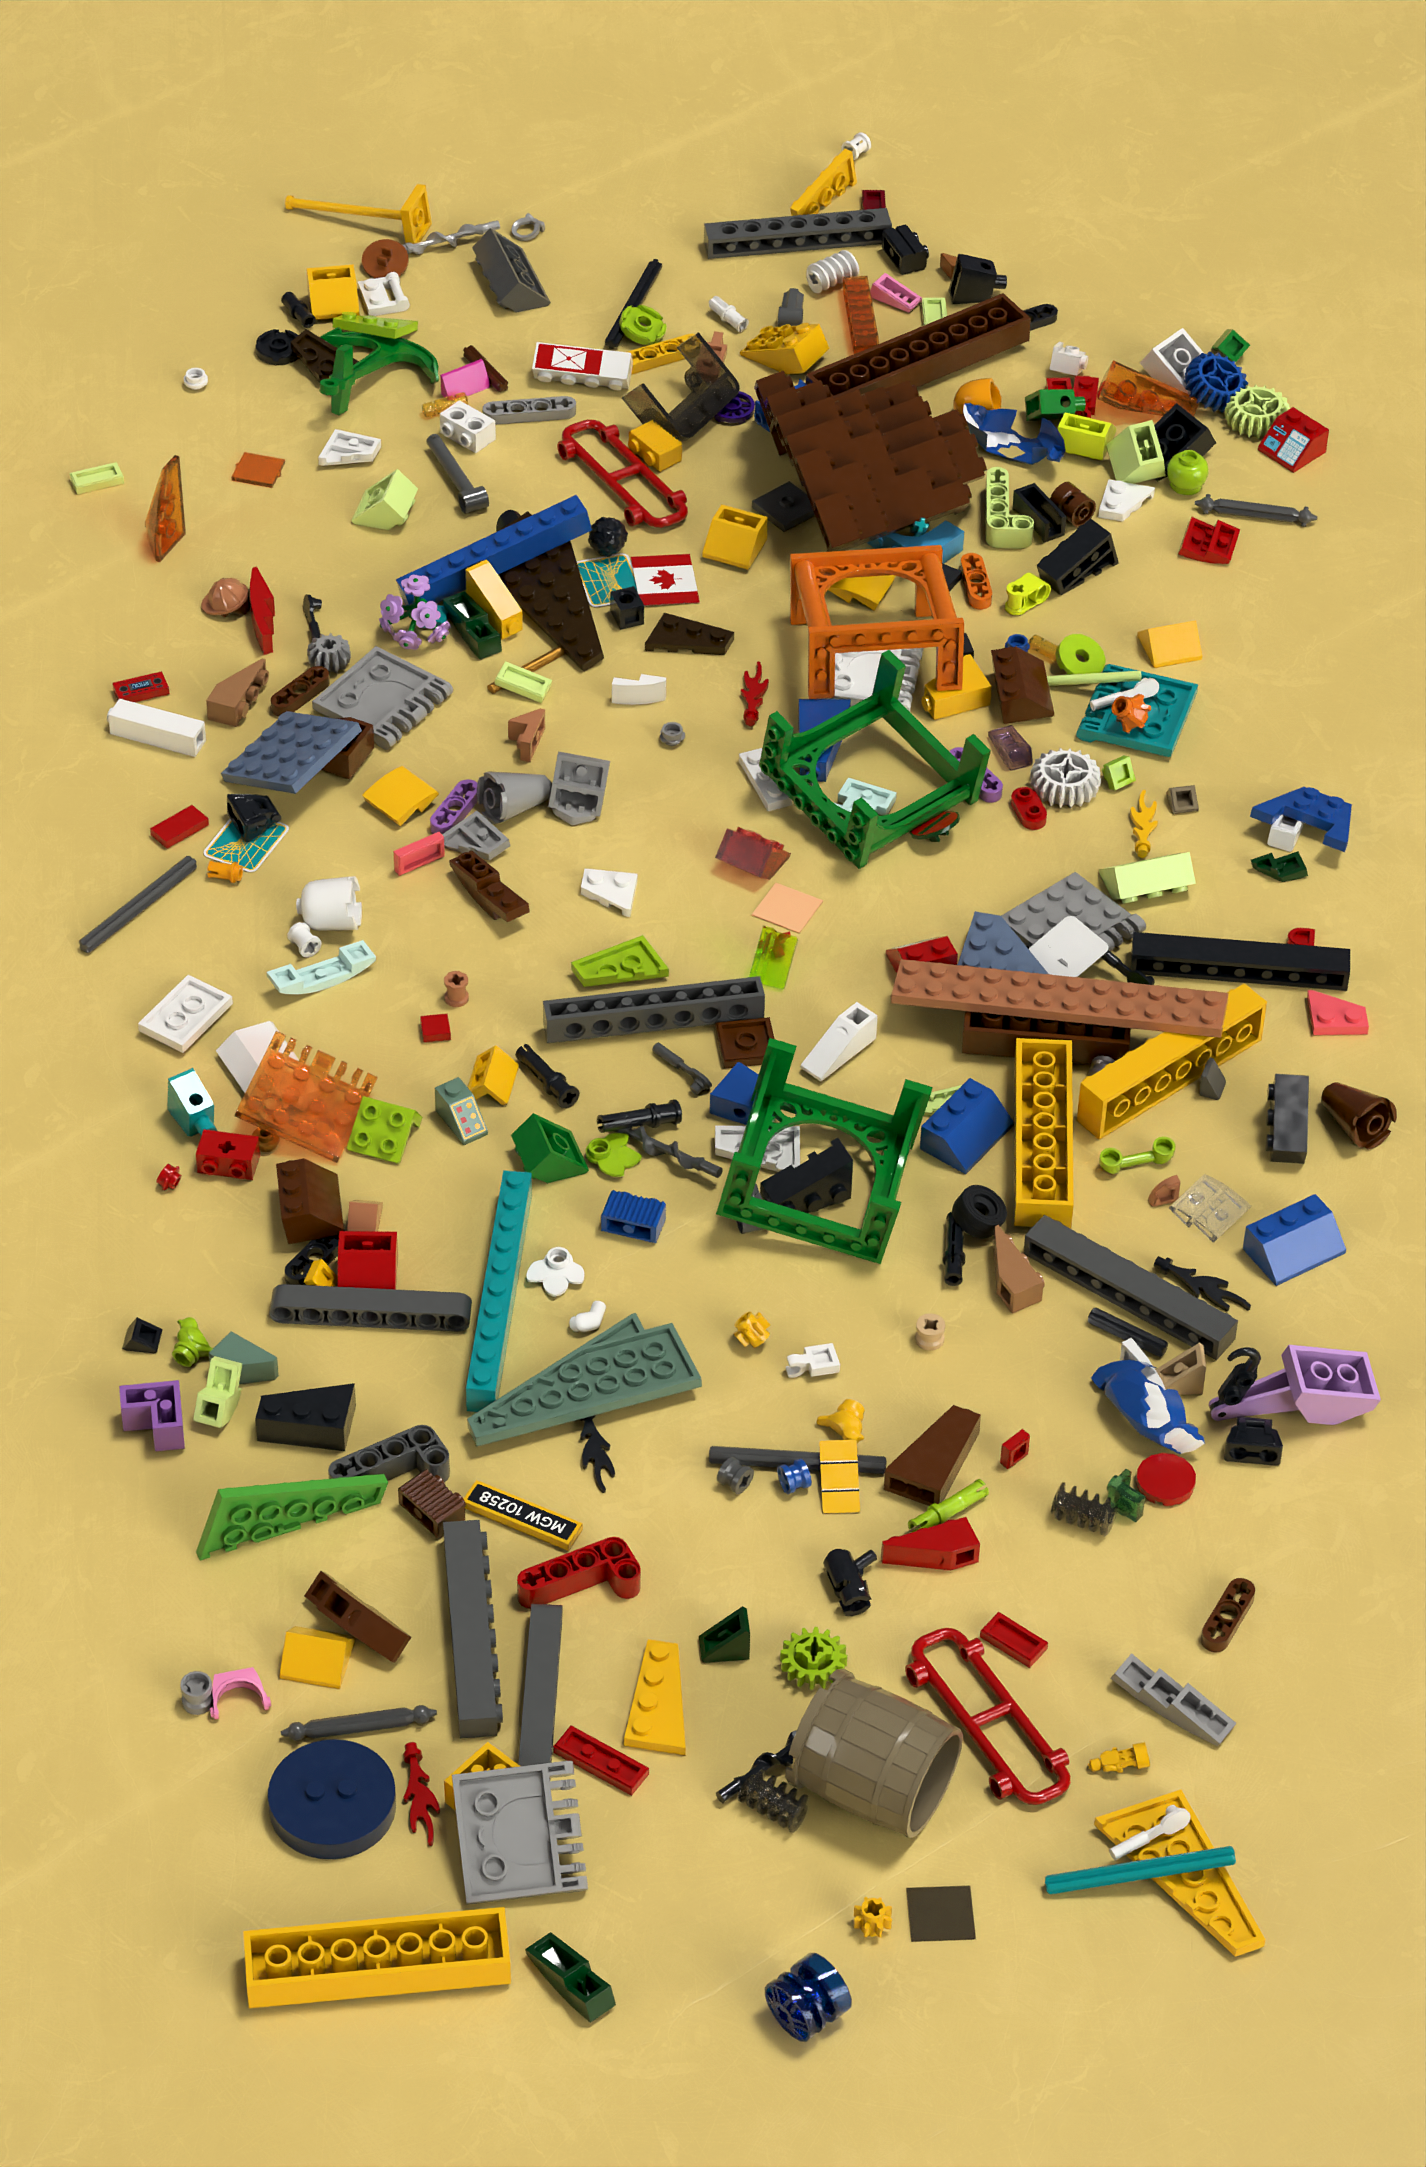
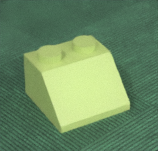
M397 469L365 490L351 521L356 525L389 530L395 525L400 526L409 516L407 513L416 501L414 497L418 488Z

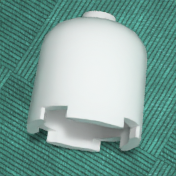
M356 876L309 882L302 890L301 898H297L296 908L298 915L302 914L304 922L313 930H358L357 926L361 925L362 903L356 902L355 891H360L358 879Z

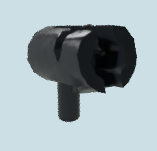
M834 1549L824 1559L825 1570L835 1595L841 1598L839 1603L845 1616L859 1615L871 1606L869 1600L872 1599L869 1594L867 1580H863L862 1576L863 1569L877 1560L873 1550L867 1551L854 1560L850 1551Z

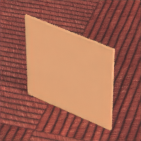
M775 883L752 913V916L800 933L823 900Z

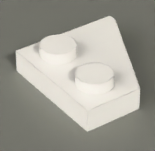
M335 429L318 457L319 465L373 462L381 448V439Z
M1108 480L1098 517L1123 522L1130 516V513L1142 507V502L1146 498L1152 499L1154 497L1155 487Z
M584 869L581 895L591 900H597L601 905L608 908L613 905L622 910V915L630 917L638 874Z

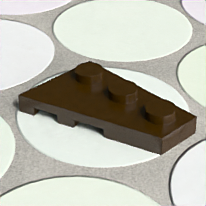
M305 329L291 341V350L320 383L323 379H329V375L333 373L337 347ZM353 358V365L359 362Z
M663 613L645 642V651H654V648H668V652L677 653L678 649H691L694 654L725 655L734 641V632Z

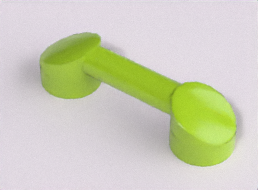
M1158 1137L1153 1143L1152 1150L1122 1157L1119 1150L1106 1148L1100 1154L1099 1164L1106 1172L1111 1174L1119 1173L1120 1168L1148 1162L1164 1164L1171 1160L1176 1146L1172 1139Z

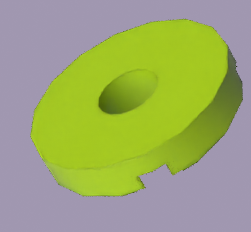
M638 305L637 307L628 306L622 312L619 321L620 328L626 337L642 345L659 343L663 339L667 328L666 323L664 324L662 321L663 317L657 311L645 305Z
M1071 634L1065 637L1056 649L1057 664L1060 669L1063 668L1067 672L1066 675L1101 673L1105 667L1104 651L1096 641L1088 636ZM1075 654L1081 655L1085 662L1079 661Z

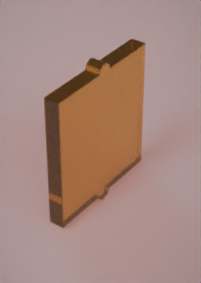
M244 452L239 463L235 464L236 469L231 477L232 481L273 488L277 478L281 477L285 459Z

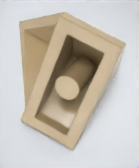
M1200 1342L1155 1369L1166 1390H1177L1179 1395L1203 1394L1206 1361L1204 1346Z

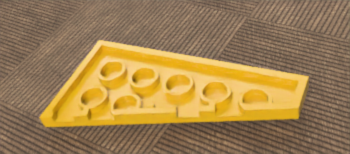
M1181 1789L1096 1817L1094 1825L1115 1845H1118L1142 1831H1147L1159 1825L1164 1816H1166L1167 1807L1175 1805L1178 1808L1186 1809L1190 1813L1191 1817L1187 1826L1170 1835L1163 1833L1150 1840L1146 1845L1130 1852L1127 1856L1132 1861H1139L1214 1848ZM1225 1866L1151 1878L1235 1957L1264 1947L1266 1939Z

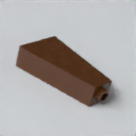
M953 1405L886 1468L884 1490L927 1506L944 1501L979 1435L981 1414Z

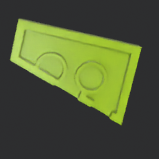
M342 312L341 316L333 318L332 328L340 327L343 330L396 339L417 331L418 321L380 318L370 315L359 316L354 312Z
M643 935L571 962V970L584 987L669 977V968Z

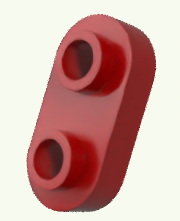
M1028 787L1015 789L1011 795V806L1020 823L1030 830L1043 828L1047 822V811L1037 793Z

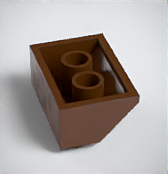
M1017 646L991 650L1003 723L1008 724L1055 716L1044 661Z
M304 1158L277 1163L281 1219L288 1245L339 1235V1231H344L338 1174Z

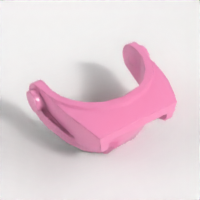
M253 1667L214 1674L212 1689L213 1707L210 1708L211 1718L214 1717V1720L219 1719L217 1702L225 1692L233 1688L243 1687L251 1689L261 1697L264 1710H268L271 1707L270 1697H267L261 1680Z

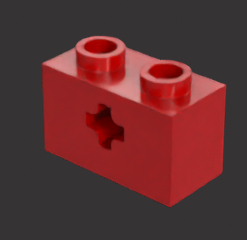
M203 1129L196 1151L197 1173L253 1180L260 1158L259 1136Z

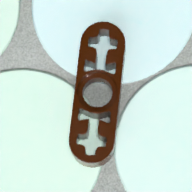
M314 666L287 684L271 697L272 713L279 717L286 711H297L329 686V671L322 666ZM299 689L306 690L305 693L300 694L295 693L294 691Z
M1236 1578L1229 1583L1202 1630L1201 1643L1208 1651L1221 1652L1228 1647L1252 1606L1255 1586L1248 1579ZM1241 1591L1245 1592L1241 1595L1239 1603L1236 1602V1594H1239ZM1229 1610L1234 1612L1237 1617L1229 1620L1223 1618L1220 1613ZM1218 1627L1222 1629L1221 1636L1216 1637V1639L1211 1638L1215 1636Z

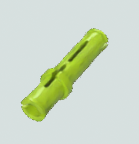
M981 1479L975 1480L972 1484L941 1503H934L928 1506L926 1512L908 1521V1528L911 1529L920 1525V1527L912 1531L915 1532L921 1528H929L946 1522L948 1518L983 1497L988 1496V1487L977 1492V1489L986 1484Z

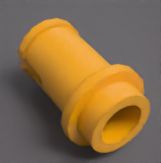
M211 860L207 871L211 872H208L207 875L209 878L227 879L231 883H235L242 879L243 866L238 865L237 862L228 864Z

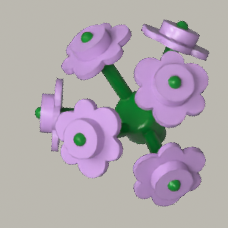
M411 575L409 579L406 578L401 581L404 592L414 595V601L410 605H402L401 597L393 596L392 594H388L386 600H383L380 604L382 618H379L380 627L383 628L384 632L389 631L393 639L399 642V645L405 649H418L422 643V640L417 638L418 635L413 632L416 625L420 628L425 626L428 629L434 630L427 638V641L431 643L435 641L441 642L449 634L448 629L451 625L448 621H445L438 627L436 626V620L441 616L440 612L437 611V604L434 601L427 602L424 598L419 597L424 594V591L430 589L427 576ZM409 616L412 621L408 631L398 630V633H395L392 624L398 623Z

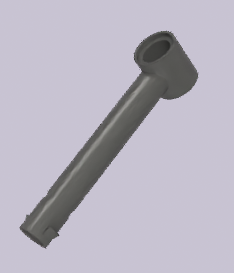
M438 434L430 435L426 443L458 489V502L462 512L466 514L489 507L486 489L483 486L474 488Z

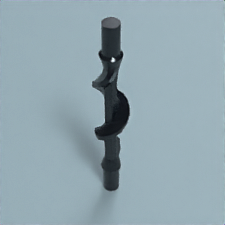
M797 1730L790 1733L785 1748L776 1754L762 1753L757 1757L748 1773L735 1777L732 1782L717 1791L716 1796L718 1800L724 1803L738 1792L744 1791L748 1785H752L755 1782L757 1776L775 1764L786 1767L793 1764V1756L789 1755V1751Z

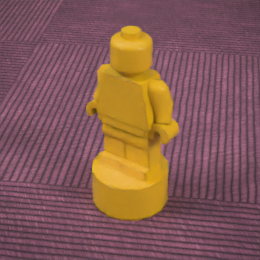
M1145 1742L1132 1744V1748L1120 1751L1117 1750V1747H1114L1112 1751L1101 1753L1100 1760L1095 1758L1091 1759L1088 1763V1767L1092 1772L1103 1768L1104 1772L1117 1771L1122 1773L1123 1768L1127 1766H1137V1769L1150 1767Z

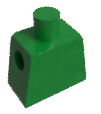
M1072 389L1038 390L1025 397L1026 421L1042 420V417L1046 420L1062 419L1065 412L1075 414L1076 411H1084L1086 406L1085 398L1083 396L1075 397L1074 390Z

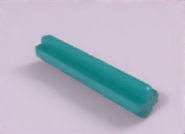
M920 518L919 522L915 521L910 532L914 533V536L919 537L925 534L929 524L925 523V518Z

